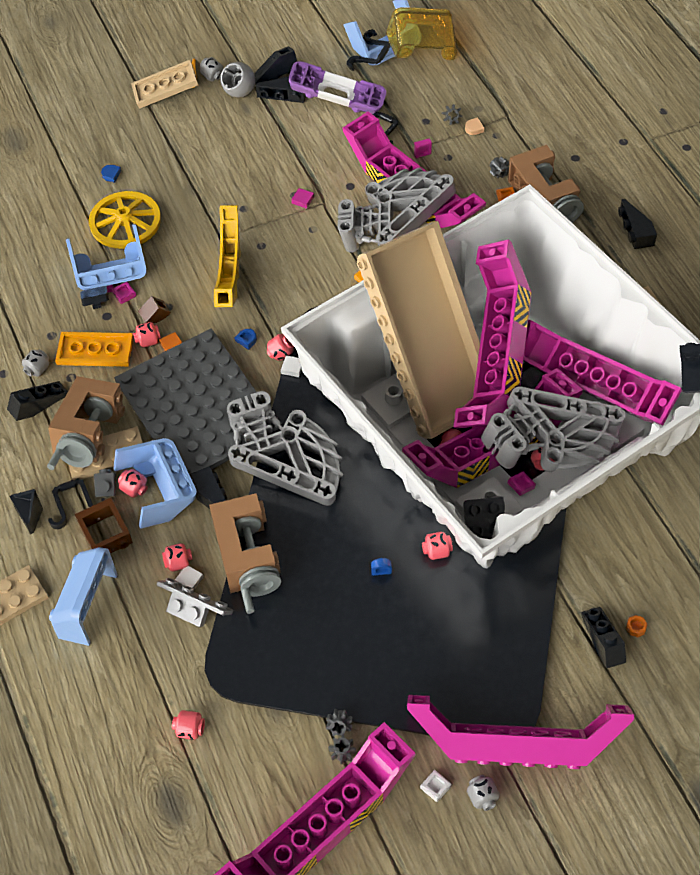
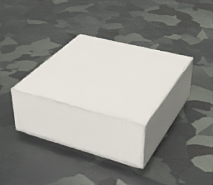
M286 356L281 368V374L299 377L302 370L299 358Z
M187 566L183 568L175 580L180 586H189L195 589L204 576L201 572Z
M434 770L420 785V789L434 801L438 802L451 788L452 784Z

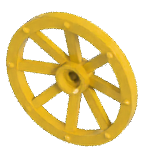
M122 191L106 196L93 207L89 215V227L93 237L101 244L117 249H125L128 243L136 241L130 228L131 223H136V225L146 230V232L139 236L140 244L151 239L161 224V214L157 203L148 195L135 191ZM128 199L135 200L128 207L124 206L122 200ZM116 201L119 207L117 210L105 208ZM142 202L151 208L148 210H134ZM99 213L113 215L96 223ZM154 215V220L150 226L134 216ZM115 222L107 237L98 231V229ZM120 226H125L128 240L113 239Z

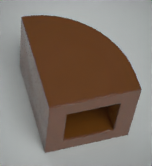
M153 296L138 310L145 323L152 322L153 324L162 321L171 313L163 300Z

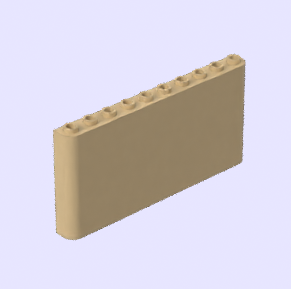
M438 221L426 224L362 253L357 258V266L361 271L364 286L370 296V303L375 310L377 322L384 336V342L389 349L390 359L394 363L397 378L403 389V395L407 400L410 414L416 425V431L419 436L425 439H432L454 426L456 408H462L473 398L480 342Z

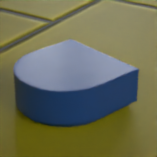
M115 165L104 166L101 170L103 179L115 183L121 173V167Z
M244 329L234 337L237 343L248 350L257 341L256 333L252 329Z
M379 558L372 561V575L391 574V560Z

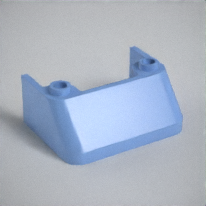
M393 0L398 16L393 18L390 23L393 33L379 39L389 41L391 46L380 63L417 46L421 41L420 32L407 0ZM356 21L343 24L353 49L361 57L377 59L384 46L367 44Z
M136 223L132 224L136 241L125 246L124 253L126 258L91 265L90 258L86 254L74 255L71 239H66L76 283L80 289L88 290L144 277L146 265Z
M163 438L116 449L114 471L133 467L145 477L153 475L165 500L164 502L142 507L139 521L140 529L171 521L195 500L196 488L172 440Z
M98 547L79 552L78 555L74 556L72 569L56 607L51 610L49 616L58 639L87 646L90 645L91 642L83 622L102 575L117 578L118 575L108 549Z

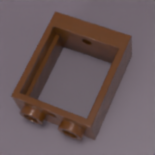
M111 498L74 514L91 549L98 547L106 548L111 554L119 549H125L133 543L131 535ZM114 515L122 532L95 544L87 527Z

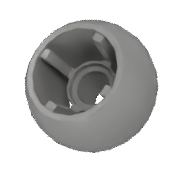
M232 62L223 69L220 82L228 95L237 98L245 97L251 93L255 86V74L247 64Z

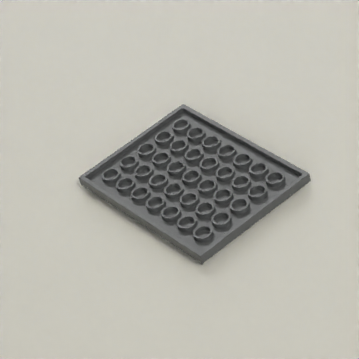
M212 328L114 377L115 382L120 384L121 391L152 440L163 438L172 440L189 474L209 466L212 470L229 461L228 451L231 446L235 445L234 432L229 423L227 405L239 398L242 399L243 404H246L245 396L251 402L250 394L256 393L254 387ZM273 423L271 424L273 432L272 434L281 431L279 428H276ZM241 435L239 445L248 443L245 441L244 435Z

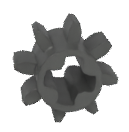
M452 104L451 108L445 106L446 112L441 113L446 117L443 121L449 120V125H452V121L459 123L457 119L462 117V115H459L461 108L455 109V104ZM453 110V113H455L456 116L452 117L451 119V116H448V113L452 112Z
M496 157L490 162L491 170L489 172L494 177L503 178L509 173L508 166L510 162L506 158Z
M334 709L333 715H327L326 720L328 723L326 729L331 730L332 736L345 735V731L351 732L352 725L350 723H352L353 717L348 716L346 710Z
M344 735L338 739L333 738L334 746L330 745L328 747L329 752H334L331 755L332 761L337 759L340 761V765L343 764V761L348 760L351 762V754L356 753V748L351 747L353 739L348 741Z

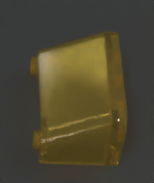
M400 7L393 11L386 34L396 58H407L413 53L414 48L442 49L441 55L444 59H455L457 47L453 17L449 10Z

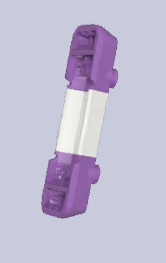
M297 61L293 64L289 75V83L293 90L305 93L308 98L318 97L350 107L354 112L368 111L374 114L382 108L386 96V89L381 85L364 80L359 82L324 71L319 66L302 61ZM331 87L347 93V98L324 92V89Z

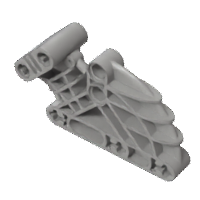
M416 168L409 172L408 169H403L379 183L370 182L365 186L368 201L372 206H358L355 208L352 200H342L338 205V230L346 251L356 252L363 242H374L380 246L418 229L456 193L453 177L449 174L441 176L435 170L426 172L421 168ZM377 208L379 213H374L372 209ZM395 211H402V212L393 220L394 212H395Z
M516 387L512 390L507 400L508 409L503 414L496 413L491 417L481 439L488 450L494 447L491 452L492 455L498 452L495 458L504 468H513L521 455H526L529 451L537 450L539 447H542L540 464L542 469L547 472H553L557 468H577L585 465L599 464V459L602 456H609L611 454L610 449L613 444L619 443L618 435L626 414L618 406L525 387ZM511 411L516 413L513 418L510 416L512 414ZM549 418L566 423L556 428ZM590 427H594V428H599V429H601V430H600V431H596V430H591V429H589V428H590ZM535 437H536V438L539 440V442H540V443H537V442H536V443L529 444V443H531V442L533 441V439H534ZM575 438V439H580V440H585V441H590V442L587 443V442H582V441H577V440H572V439Z
M264 391L250 394L251 402L245 396L246 404H243L242 399L239 398L227 405L229 423L233 429L235 445L231 446L228 451L230 464L233 467L327 506L334 503L339 478L343 476L339 464L342 457L337 454L335 449L338 444L330 439L320 426L307 418L302 410H294L289 414L284 427H282L281 422L276 418L274 411H272L270 396ZM296 419L302 420L300 424H296L293 421ZM273 423L276 428H279L281 431L272 434L273 432L271 424ZM241 435H244V439L248 443L239 445ZM291 435L294 439L286 440L285 437ZM302 448L318 454L321 462L304 455ZM286 450L293 467L268 456ZM257 461L278 471L273 474L252 466L251 463ZM309 466L322 471V479L313 476Z

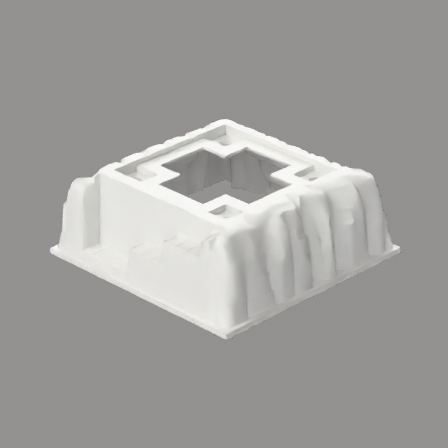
M530 184L443 234L479 342L481 341L487 288L480 268L476 264L478 246L509 239L513 244L532 292L529 320L567 340L657 380H665L682 388L679 345H685L686 343L700 344V340ZM364 280L281 327L284 336L296 348L302 371L309 379L310 384L316 386L330 401L341 409L346 417L347 424L361 434L365 440L372 443L375 452L379 455L383 468L391 469L403 479L407 492H410L415 500L417 499L419 502H423L430 507L437 521L449 528L455 536L457 544L464 551L473 555L477 563L483 568L490 567L496 556H504L507 552L516 553L524 544L534 540L543 525L549 524L561 509L567 508L575 502L576 498L581 499L583 495L602 485L609 476H614L627 466L636 463L641 456H646L649 453L661 456L670 454L675 446L689 439L700 425V393H684L681 391L664 425L644 421L625 412L626 417L621 424L618 435L619 443L613 444L610 449L611 454L609 456H602L599 459V464L585 465L577 468H557L553 472L545 471L533 479L536 483L535 489L521 496L507 484L508 479L511 477L500 465L459 488H455L426 476L402 452L403 447L416 440H419L426 446L434 447L427 439L419 436L416 431L414 419L410 414L409 405L403 395V389L397 378L394 363L390 359V352L384 342V336L377 322L375 310L370 303V296L364 286ZM585 392L579 397V399L608 404ZM562 421L558 427L562 426L566 422ZM590 427V428H589V429H591V430H596V431H600V430H601V429H599V428H594V427ZM575 438L572 439V440H577V441H582V442H587V443L590 442V441H585V440H580V439H575ZM494 495L502 496L505 503V514H500L497 517L492 539L479 538L465 525L464 501L482 499Z

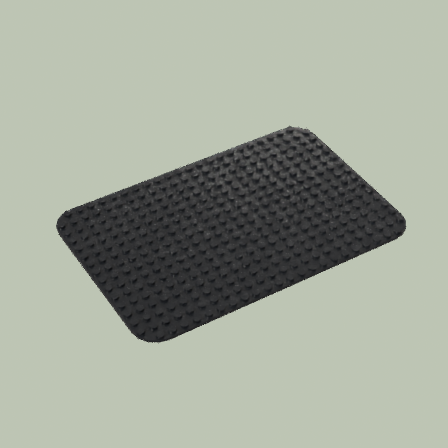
M294 347L293 353L289 356L299 358ZM525 362L522 366L520 387L535 389L542 380V376L546 373ZM302 370L299 377L281 374L272 406V411H274L276 418L281 422V426L284 427L292 411L302 410L307 418L320 426L329 438L338 444L335 449L337 454L342 457L339 464L343 476L339 478L334 503L327 506L259 477H253L249 495L257 493L258 501H263L267 522L263 523L264 530L252 534L255 547L270 544L272 552H277L281 572L279 573L281 585L269 594L257 597L251 596L255 611L247 614L241 591L230 593L226 577L220 601L228 604L227 607L233 609V613L230 615L216 614L205 655L204 671L210 686L222 698L240 704L327 718L328 714L333 715L334 709L346 710L348 716L353 717V723L379 727L385 722L391 729L424 735L429 734L407 710L408 695L430 696V702L451 723L535 727L541 712L566 508L561 509L549 524H544L538 536L530 543L524 544L516 553L507 552L504 556H496L490 567L483 568L477 563L473 555L464 551L457 544L456 538L449 528L437 521L435 514L432 513V509L423 502L415 500L412 494L407 492L403 479L393 470L383 468L379 455L375 452L372 443L365 440L361 434L347 424L346 417L341 409L330 401L316 386L310 384L309 379ZM296 419L293 422L300 424L302 420ZM472 427L458 428L457 430L464 433ZM443 433L432 439H427L434 448L439 446ZM289 435L285 439L292 440L294 437ZM302 448L304 455L321 462L318 454ZM286 450L268 456L293 467ZM532 453L521 455L513 468L501 467L510 477L524 472ZM257 462L256 467L272 474L278 471ZM533 464L528 477L533 480L544 473L545 470H538ZM309 466L312 475L322 479L323 472ZM444 532L447 536L450 535L453 551H450L448 557L432 560L428 554L423 553L422 542H425L427 534ZM239 537L241 549L244 551L247 549L245 538ZM379 558L391 560L392 573L373 576L371 562Z

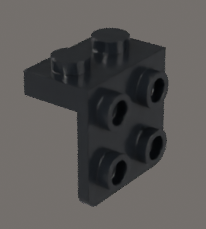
M686 343L685 345H679L682 391L684 393H700V344Z
M494 495L487 496V498L464 501L465 525L479 538L492 539L497 517L500 514H505L503 497Z

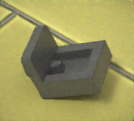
M101 469L99 473L94 474L95 497L116 496V473H111V469Z

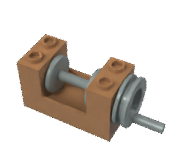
M544 145L510 157L508 182L515 192L530 184L571 223L579 218L584 209V204L579 198V186L572 179L553 185L550 182L556 158L553 150Z
M76 377L48 427L53 456L47 465L48 469L54 470L60 458L71 466L84 468L92 462L97 463L100 456L104 455L103 431H101L100 422H96V420L117 424L120 417L124 416L125 406L122 404L123 392H121L120 384Z
M257 493L209 505L230 593L241 591L247 614L255 611L251 596L257 597L269 594L281 585L279 574L281 572L277 552H272L270 544L255 547L252 534L263 531V523L267 522L263 501H258ZM239 537L245 538L247 549L244 551L241 549Z

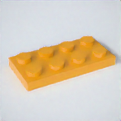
M61 332L55 359L56 365L129 367L134 339L133 333Z

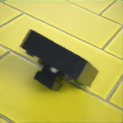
M106 286L80 292L82 305H92L93 309L102 308L101 302L109 300Z

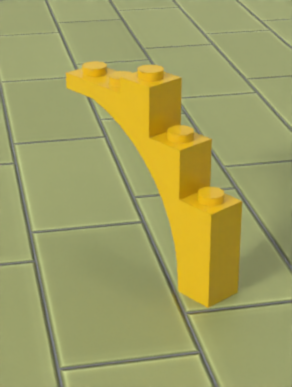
M220 205V257L218 277L214 288V307H233L237 300L238 260L241 257L238 205Z

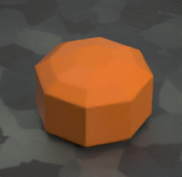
M634 615L628 619L626 630L629 635L638 638L645 635L648 624L644 617Z

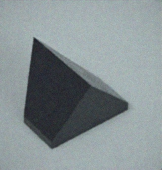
M35 489L12 494L9 497L29 533H34L43 511Z

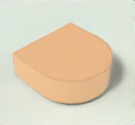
M477 117L466 122L465 131L470 135H477L484 132V127Z

